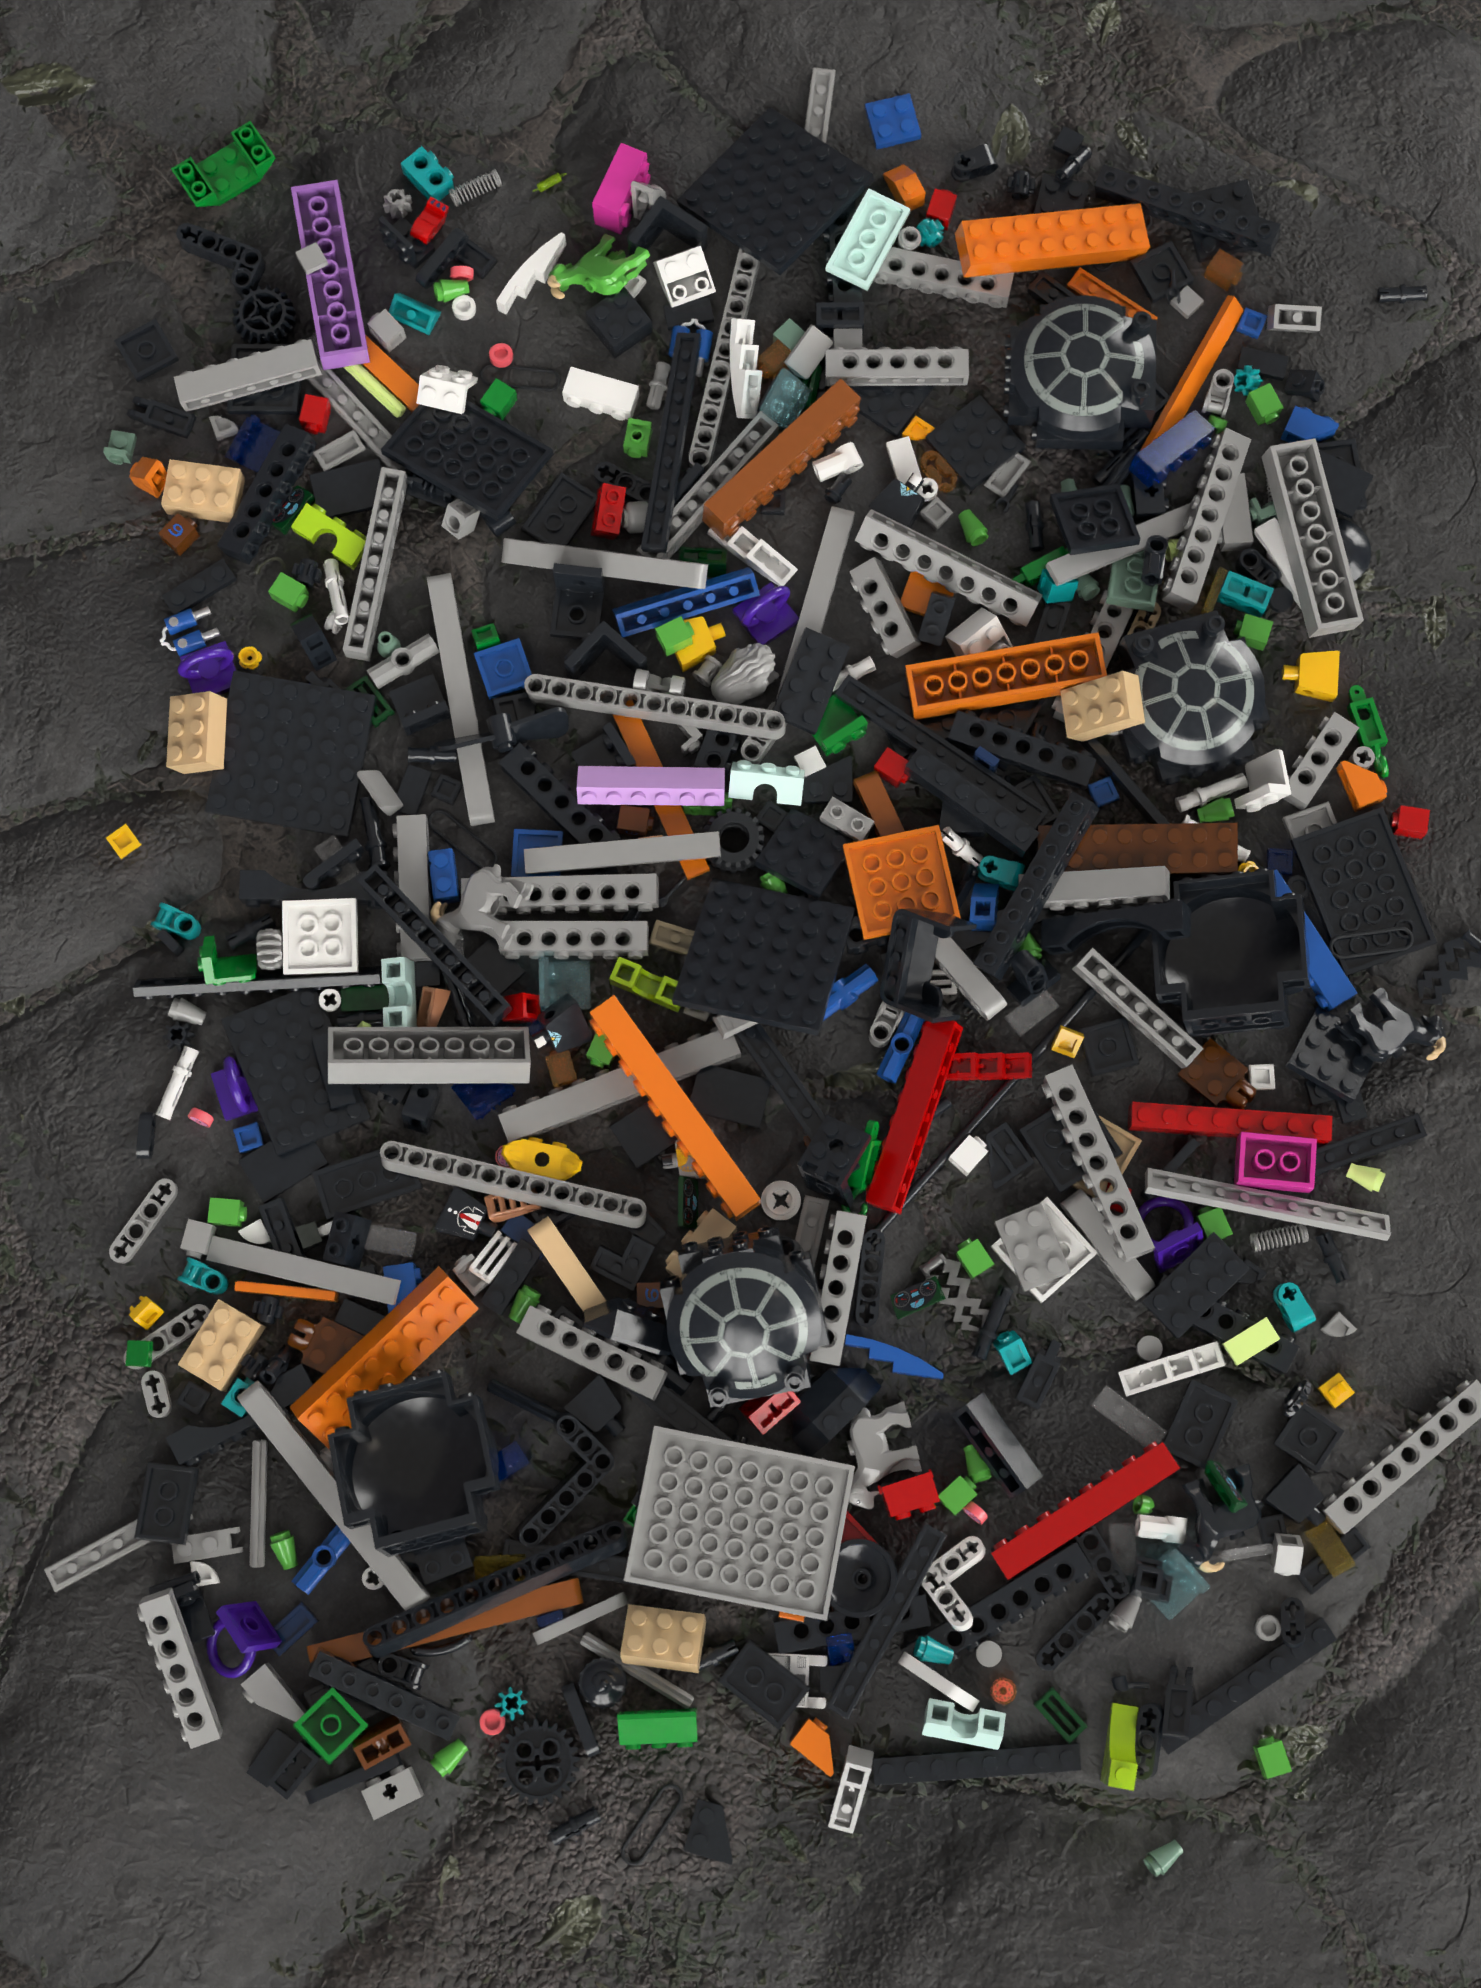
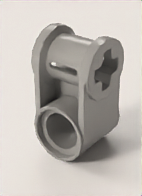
M1220 369L1214 373L1201 413L1207 411L1225 418L1234 383V376L1229 370ZM1223 380L1227 383V386H1219L1216 381Z
M882 1001L869 1032L870 1043L878 1048L886 1046L890 1042L895 1029L898 1028L905 1011ZM878 1029L884 1030L887 1037L878 1039L875 1037L874 1031Z

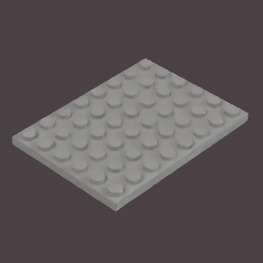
M653 1426L623 1581L827 1621L855 1466Z

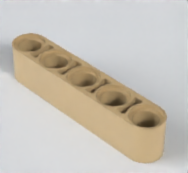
M548 1216L527 1230L583 1312L588 1308L606 1302L604 1296Z

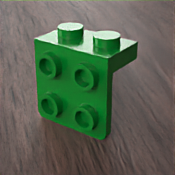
M833 695L829 699L816 734L811 735L824 754L829 756L832 753L840 752L850 741H856L866 734L868 722L863 715L858 717L850 706Z
M204 937L203 946H199L198 968L199 972H204L206 985L220 986L227 982L235 981L246 983L256 978L258 962L256 954L218 958L215 937Z

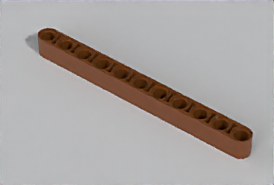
M579 1578L540 1587L402 1649L582 1604L584 1600ZM430 1618L422 1619L420 1624L428 1622ZM406 1628L399 1629L396 1634L403 1633ZM364 1632L306 1646L310 1664L319 1647L350 1662L373 1656L370 1655L363 1643L362 1636ZM381 1639L374 1640L372 1645L380 1643Z

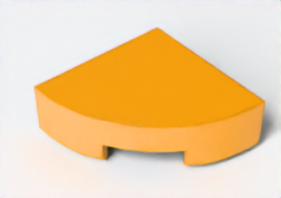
M915 415L903 431L902 437L909 436L910 440H922L935 428Z

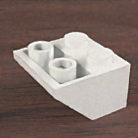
M695 246L653 262L671 308L716 292L701 246Z
M980 608L945 636L956 656L1013 647L998 617L984 608Z

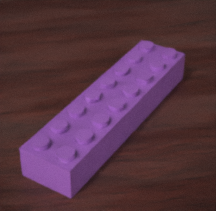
M338 180L291 187L301 249L317 242L328 262L327 266L308 275L306 274L323 370L370 363Z

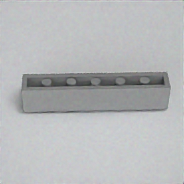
M303 339L296 341L292 345L276 346L270 351L254 352L248 357L241 359H229L226 363L219 365H207L201 370L185 371L179 376H175L174 381L179 402L183 409L188 412L322 375V371L312 340Z
M426 814L396 816L397 823L393 824V837L397 838V847L393 848L394 862H398V871H394L395 885H399V889L432 922L430 915L432 904L428 852L430 851L428 818ZM396 923V932L401 935V942L397 943V956L406 957L414 962L432 961Z
M1166 866L1063 872L1043 908L1061 911L1065 907L1088 909L1089 906L1098 905L1100 908H1111L1113 904L1138 906V903H1163L1170 900V872ZM1019 874V883L1022 880L1024 874Z

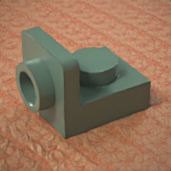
M112 430L109 445L104 447L103 453L111 463L122 465L123 462L131 464L137 436L134 433Z
M1256 497L1250 499V519L1255 522L1257 527L1274 517L1278 519L1273 501L1263 505L1261 509Z

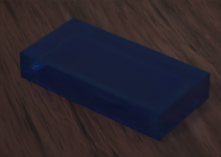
M851 1633L826 1638L830 1666L846 1663L851 1660L854 1654Z

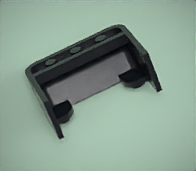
M911 908L897 910L893 916L880 988L882 1000L890 1006L931 1023L959 1020V1014L941 1007L943 1001L942 991L937 985L930 983L939 937L950 938L954 935L955 931L974 930L977 924L947 913Z

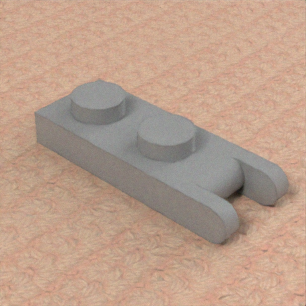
M240 1527L188 1535L186 1545L172 1544L174 1564L242 1553L243 1547L232 1548L231 1533L241 1532Z

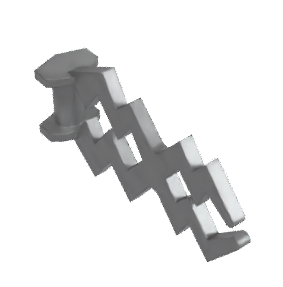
M938 1251L937 1255L919 1266L920 1270L927 1280L934 1277L930 1276L929 1273L944 1263L942 1273L950 1272L946 1285L959 1286L957 1298H948L950 1288L941 1287L946 1299L939 1303L955 1306L953 1322H962L960 1330L979 1331L978 1327L969 1325L972 1319L971 1316L962 1315L964 1306L971 1307L970 1314L983 1315L982 1327L989 1310L979 1309L982 1299H973L966 1296L971 1279L957 1277L961 1262L946 1259Z

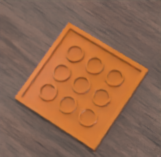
M939 825L843 844L863 940L890 935L893 916L899 909L911 908L947 913L961 918Z

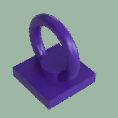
M771 582L759 590V596L746 599L732 609L734 615L753 640L762 645L769 644L799 621L798 616L786 602L790 596V589L787 586L775 587Z
M226 641L180 657L181 662L178 665L177 671L181 677L188 679L192 693L211 691L221 695L230 691L233 671L237 670L233 661L234 654L229 649Z
M226 1057L223 1061L224 1069L211 1073V1077L224 1119L229 1121L256 1112L258 1109L239 1064L237 1065L232 1057Z
M1167 1197L1152 1198L1138 1209L1143 1222L1151 1210L1162 1206L1177 1210L1184 1220L1183 1230L1173 1231L1161 1241L1151 1238L1155 1247L1153 1249L1155 1266L1159 1273L1182 1263L1203 1243V1230L1198 1222L1194 1224L1193 1215L1189 1208L1180 1200Z
M251 1601L223 1605L217 1610L216 1613L220 1619L213 1624L215 1635L207 1638L206 1649L208 1659L217 1673L227 1678H237L244 1675L250 1669L254 1662L256 1651L276 1648L282 1640L258 1603ZM223 1628L227 1629L241 1653H245L241 1664L234 1668L224 1665L217 1652V1639Z

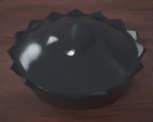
M604 1657L593 1659L590 1663L585 1664L584 1670L579 1673V1693L584 1697V1701L590 1703L592 1707H600L601 1709L613 1707L615 1703L621 1702L622 1696L626 1694V1686L628 1685L626 1672L622 1670L621 1664L616 1663L613 1659H606Z

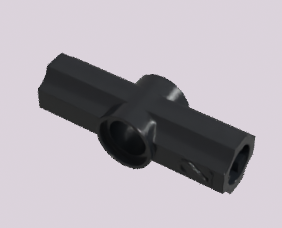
M627 1344L622 1348L625 1352L630 1348L642 1354L640 1359L648 1363L652 1359L663 1364V1370L668 1373L664 1384L681 1397L694 1381V1378L687 1374L680 1375L678 1366L668 1356L658 1355Z

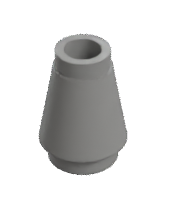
M906 227L899 232L898 248L914 251L921 243V235L915 227Z
M174 998L168 1016L172 1017L173 1021L178 1020L179 1022L202 1026L207 1012L183 998Z
M1130 1592L1110 1613L1109 1623L1122 1632H1127L1129 1628H1132L1142 1601L1140 1597L1129 1595Z

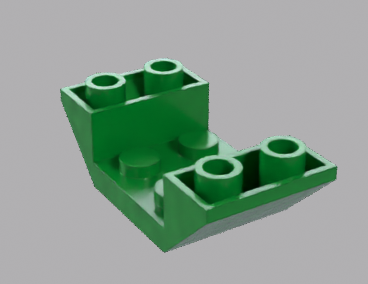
M251 121L231 132L234 142L198 164H195L193 159L189 157L171 168L196 207L221 206L259 183L276 159Z

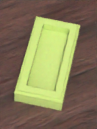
M1266 1317L1223 1343V1346L1237 1366L1280 1340V1337Z

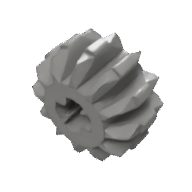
M259 930L256 937L258 966L261 969L267 970L281 969L283 966V934L280 930Z

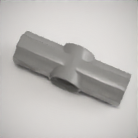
M428 633L405 648H397L390 657L366 671L377 689H380L401 675L411 674L416 666L440 653ZM403 657L409 659L405 665L397 664Z

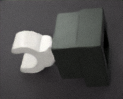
M315 1221L295 1227L304 1252L322 1244L321 1237L329 1235L333 1221L317 1228Z

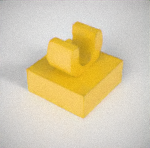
M140 1296L141 1302L135 1308L131 1305L129 1316L148 1330L164 1313V1310L147 1296Z
M1336 1373L1318 1387V1390L1332 1408H1336L1355 1393L1340 1373Z

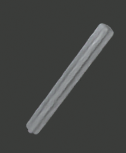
M254 1440L252 1442L250 1567L253 1568L265 1566L267 1440Z
M586 1632L582 1637L580 1644L600 1657L613 1659L616 1663L621 1664L622 1670L685 1709L691 1706L694 1697L645 1666L622 1663L620 1651L591 1633Z

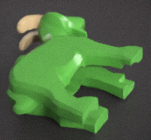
M604 234L600 243L586 253L574 266L571 263L567 265L557 264L552 268L547 281L551 287V294L557 299H563L565 295L560 291H566L571 284L583 285L591 293L595 291L603 295L617 294L624 285H627L629 280L636 278L640 271L647 266L645 260L650 256L649 251L638 246L635 253L627 258L623 250L619 252L611 251L605 257L612 248L615 238Z

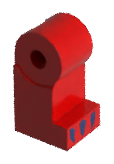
M430 197L426 207L415 220L410 236L427 245L445 223L449 206Z

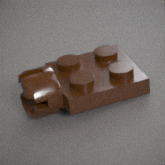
M1210 1038L1202 1046L1204 1049L1195 1059L1178 1073V1077L1215 1108L1224 1102L1233 1109H1245L1247 1107L1246 1103H1251L1256 1095V1088L1244 1078L1249 1069Z
M322 1317L318 1324H313L305 1319H298L293 1328L306 1335L302 1338L290 1332L287 1343L303 1353L302 1364L325 1374L364 1336L325 1317Z

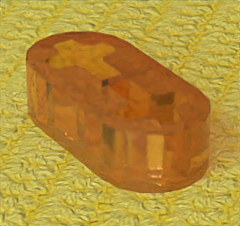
M933 450L925 452L920 462L922 471L928 478L933 479L937 483L940 491H952L957 483L955 471L938 452ZM927 459L931 461L936 460L935 467L937 470L933 465L927 466ZM940 473H941L945 478H948V477L951 478L950 484H948L947 482L941 483V482H942V476L940 475Z

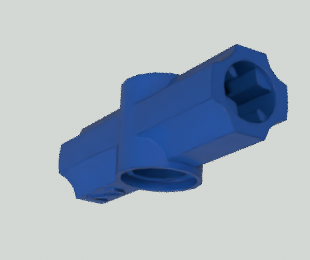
M867 964L847 978H841L834 983L823 1021L838 1010H844L859 998V995L879 981Z
M907 1012L904 1013L876 1073L877 1076L896 1084L925 1022L924 1019ZM898 1040H903L908 1044V1049L899 1051L896 1049L895 1043Z
M338 1525L334 1527L322 1544L314 1550L312 1556L292 1580L299 1589L308 1595L330 1568L336 1564L338 1558L351 1543ZM323 1550H328L331 1553V1560L328 1564L323 1565L319 1562V1554Z

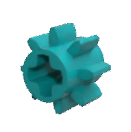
M926 218L916 227L921 235V247L926 245L929 248H933L944 238L942 235L944 227L938 219L933 221V219Z
M1245 365L1244 370H1235L1237 374L1234 377V385L1236 386L1234 391H1243L1244 396H1248L1249 392L1258 389L1260 383L1263 382L1259 375L1260 370H1252L1250 365Z
M509 1687L506 1696L503 1693L498 1694L502 1700L501 1703H497L494 1706L497 1708L501 1707L502 1712L499 1717L508 1714L510 1720L513 1721L514 1713L524 1714L520 1708L521 1705L527 1704V1701H521L520 1695L522 1691L514 1694L512 1693V1688ZM506 1698L508 1700L516 1699V1710L514 1708L510 1710L505 1708L507 1706Z

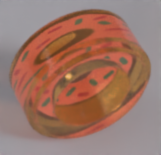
M998 1678L992 1683L990 1693L997 1703L1006 1705L1015 1699L1017 1689L1011 1680Z

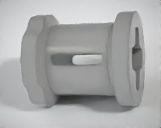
M706 655L705 662L697 671L694 670L692 675L702 685L709 687L711 685L710 681L723 665L712 656Z
M1362 746L1354 751L1348 762L1368 770L1374 762L1375 755L1372 749ZM1359 756H1360V757H1363V762H1364V763H1360V762H1359V761H1360Z

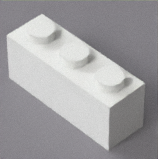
M574 367L570 368L562 392L564 402L571 407H585L593 413H606L621 421L633 417L640 396L639 386Z

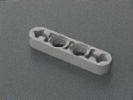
M161 1179L155 1183L110 1246L109 1255L113 1261L125 1264L137 1253L177 1197L178 1187L172 1180ZM170 1184L169 1189L172 1192L170 1195L164 1194L161 1198L165 1202L163 1206L158 1201L152 1199L154 1195L160 1198L163 1193L160 1188L162 1186L167 1187ZM149 1204H155L158 1208L157 1214L152 1218H148L145 1215V1208ZM136 1224L141 1225L143 1228L142 1235L139 1238H132L130 1235L131 1227ZM124 1237L135 1243L134 1246L127 1245L125 1248L127 1255L125 1257L120 1256L117 1258L119 1253L116 1249L118 1247L123 1248L127 1243L123 1241Z
M196 1304L142 1339L141 1341H152L155 1337H161L164 1341V1346L161 1350H153L152 1362L197 1333L204 1321L195 1320L191 1323L195 1326L191 1330L190 1324L184 1319L185 1317L192 1320L197 1316L196 1311L199 1310L206 1312L203 1316L206 1320L211 1310L205 1305ZM176 1323H183L185 1326V1333L180 1337H175L172 1333V1328ZM126 1352L124 1354V1363H126ZM127 1366L134 1370H140L144 1368L137 1366Z
M622 1592L532 1634L537 1645H540L629 1604L625 1593Z

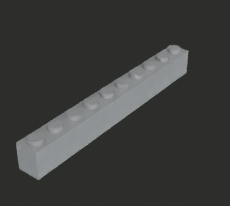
M716 1026L707 1035L701 1036V1034H696L687 1038L688 1042L678 1045V1042L664 1047L665 1051L657 1055L677 1082L696 1075L700 1069L710 1065L719 1066L740 1058L741 1052L734 1035L723 1040ZM618 1065L619 1069L609 1072V1069L597 1072L593 1079L587 1081L586 1078L572 1082V1087L563 1090L562 1087L555 1088L548 1092V1096L541 1099L539 1096L527 1099L525 1101L526 1104L516 1107V1105L504 1108L502 1110L503 1113L498 1116L508 1143L521 1139L527 1140L528 1137H535L639 1097L640 1094L633 1084L635 1079L632 1075L627 1077Z

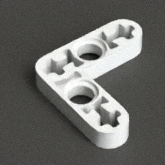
M975 1536L965 1538L935 1560L921 1583L950 1625L957 1631L969 1629L973 1623V1616L950 1583L984 1557L985 1547L982 1541ZM973 1545L976 1547L977 1552L973 1553L969 1550V1547ZM962 1552L967 1560L965 1562L959 1553ZM951 1559L959 1561L958 1567L954 1570L946 1568L947 1562ZM931 1575L940 1586L937 1590L928 1580V1577ZM943 1594H952L953 1599L949 1604L944 1605L940 1603V1597ZM957 1608L965 1620L963 1622L957 1620L952 1610Z
M904 1651L898 1661L899 1664L972 1712L979 1703L978 1699Z

